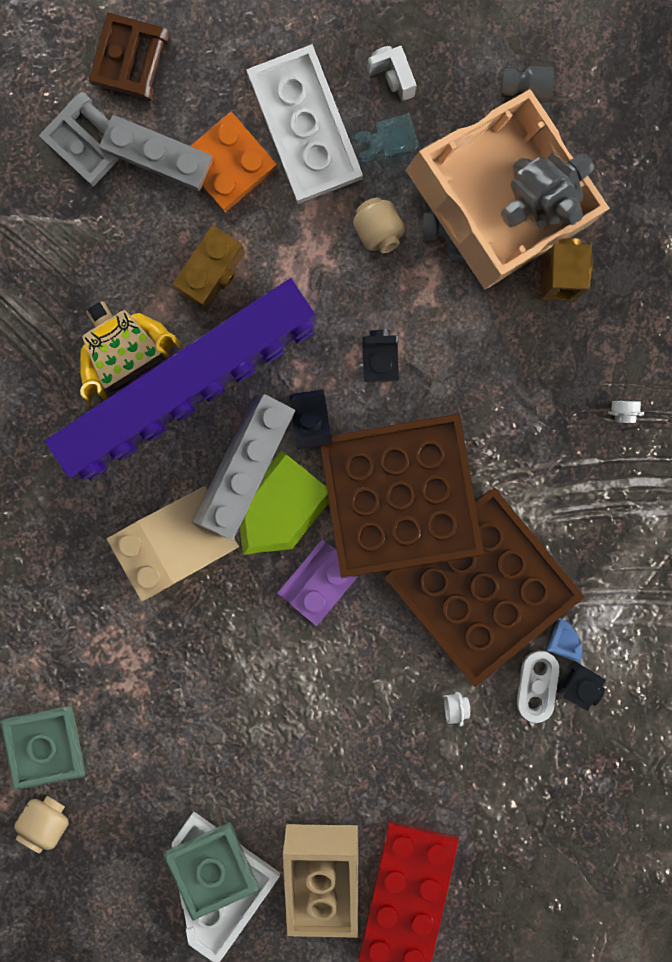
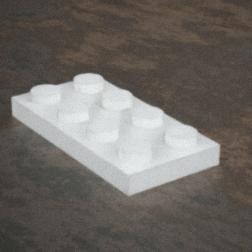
M312 44L246 69L297 204L363 179L361 168Z

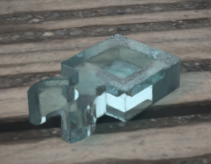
M410 113L376 122L375 128L377 133L375 134L368 131H360L354 135L355 144L364 141L370 145L367 151L359 153L360 161L371 160L376 155V152L383 151L385 160L419 151L420 147Z

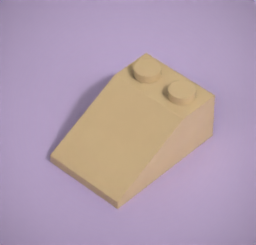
M206 486L107 538L108 543L142 602L240 547L235 537L233 541L192 522L208 491Z
M287 824L283 849L287 936L358 938V825Z

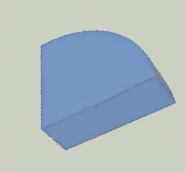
M559 618L553 624L545 650L581 662L582 646L574 628L568 622Z

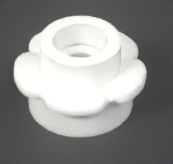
M612 401L611 411H608V414L615 415V422L636 423V417L643 416L644 412H640L641 401Z
M455 691L454 695H445L444 711L448 724L457 723L461 727L463 726L464 719L470 718L469 700L467 697L462 698L461 693Z

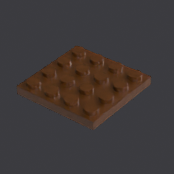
M460 413L331 435L332 444L320 446L342 579L484 556Z
M495 487L489 489L475 501L484 556L393 570L384 576L474 687L478 686L585 597Z

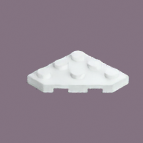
M193 811L174 838L171 846L173 848L216 829V827ZM242 845V850L259 886V892L192 921L180 894L187 926L188 945L212 962H220L280 877L279 871Z

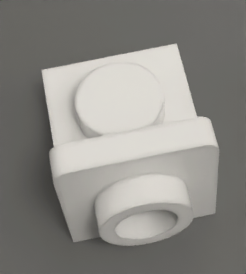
M402 45L393 49L391 46H385L373 52L372 57L368 58L367 70L369 75L373 76L386 71L389 87L392 92H398L401 102L413 98L417 85Z

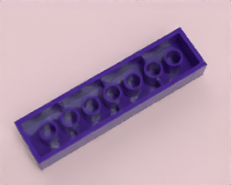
M289 278L44 442L68 478L82 480L88 478L89 481H92L108 470L105 465L112 460L118 459L122 461L137 451L135 445L142 440L147 439L150 442L167 431L164 426L172 420L177 419L178 422H181L196 412L194 406L206 399L209 403L226 392L224 386L234 379L237 383H240L255 373L253 367L264 359L268 364L280 357L285 352L283 347L294 340L296 344H299L314 333L313 327L317 325L316 315L292 278Z

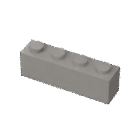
M266 394L253 396L192 521L193 523L233 541L295 412L294 409Z

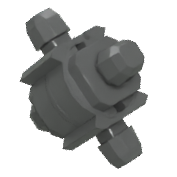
M550 152L548 159L538 157L532 161L528 158H521L513 165L516 177L515 180L512 179L511 188L516 202L512 201L502 210L501 216L504 222L511 228L526 221V217H528L539 228L544 229L547 222L557 224L563 221L565 224L575 225L582 220L583 212L580 202H582L584 195L579 180H583L594 169L590 157L586 154H580L569 160L567 164L556 153Z

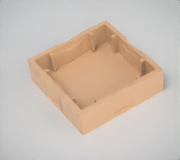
M531 89L495 108L478 123L460 128L420 150L406 168V172L484 290L546 253L560 239L570 238L585 229L610 209L589 176H586L583 180H579L584 195L582 202H580L583 218L575 225L565 224L563 221L557 224L547 222L544 229H541L526 217V221L510 228L502 219V210L512 201L516 202L511 188L512 179L515 180L516 177L513 171V165L521 158H528L532 161L538 157L548 159L550 152L556 153L567 164L569 160L573 159L563 144L559 131Z

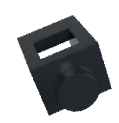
M572 660L558 684L556 692L588 711L591 705L596 706L602 699L605 692L603 685L606 680Z

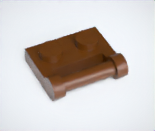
M107 12L89 77L91 85L132 95L143 101H152L154 89L152 88L162 47L167 44L170 32L157 25ZM143 37L150 41L139 81L135 82L129 80L140 38Z

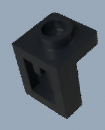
M390 330L369 331V336L362 337L364 383L399 381L398 335H390Z
M324 390L291 394L289 399L291 408L295 410L292 417L297 449L332 444Z

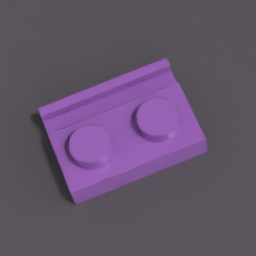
M322 539L277 594L317 626L358 576L341 578L337 550Z

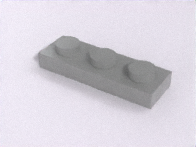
M112 115L99 145L102 152L197 191H200L213 161L212 155L116 115Z

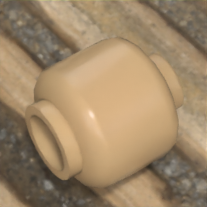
M372 198L362 203L356 210L357 214L354 217L353 226L364 248L369 251L380 250L383 254L397 248L400 244L399 239L405 232V224L395 205L381 198Z
M46 796L44 801L38 799L30 800L14 824V829L18 833L16 840L37 853H41L43 849H53L69 824L67 817L62 814L65 806Z

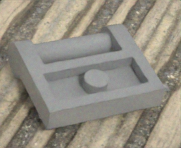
M81 92L39 136L94 187L119 158L102 152L99 148L100 144L75 121L78 116L83 115L103 134L110 122L92 105V99L84 92Z

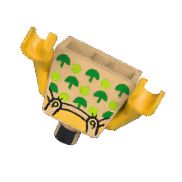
M99 302L86 311L95 328L82 336L85 345L80 350V375L83 384L80 394L89 407H92L91 400L96 395H100L104 402L108 399V396L103 388L113 392L165 358L169 359V350L172 347L178 346L182 350L184 346L173 334L169 333L162 323L141 313L130 315L126 310L113 316L105 302Z

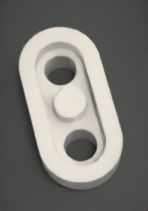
M535 650L525 656L522 662L517 695L518 711L526 720L533 723L543 722L552 715L559 677V664L556 658L543 650ZM539 661L544 662L545 670L540 674L534 673L533 667L535 663ZM532 697H539V706L534 709L529 708V700Z

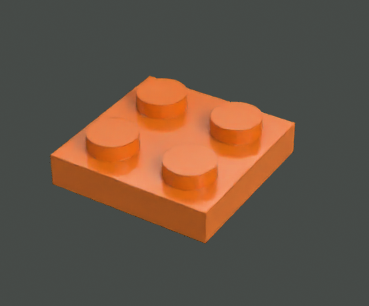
M231 111L191 145V147L208 153L213 157L202 187L224 213L277 169L276 162Z

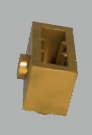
M212 224L173 282V286L179 293L207 311L220 290H226L236 274L234 269L245 254L243 245Z
M575 238L560 239L558 243L553 244L542 258L541 300L576 301L590 289L593 272L591 245L581 244V240Z

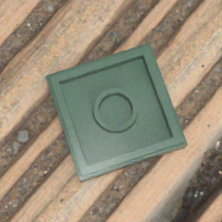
M72 705L0 720L13 791L79 778L86 774Z
M231 822L166 850L163 854L192 921L259 892V886Z

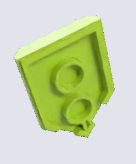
M282 450L268 466L241 522L240 535L243 555L293 549L329 504L327 486Z

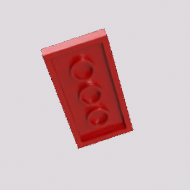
M389 821L358 962H432L459 842L457 836Z

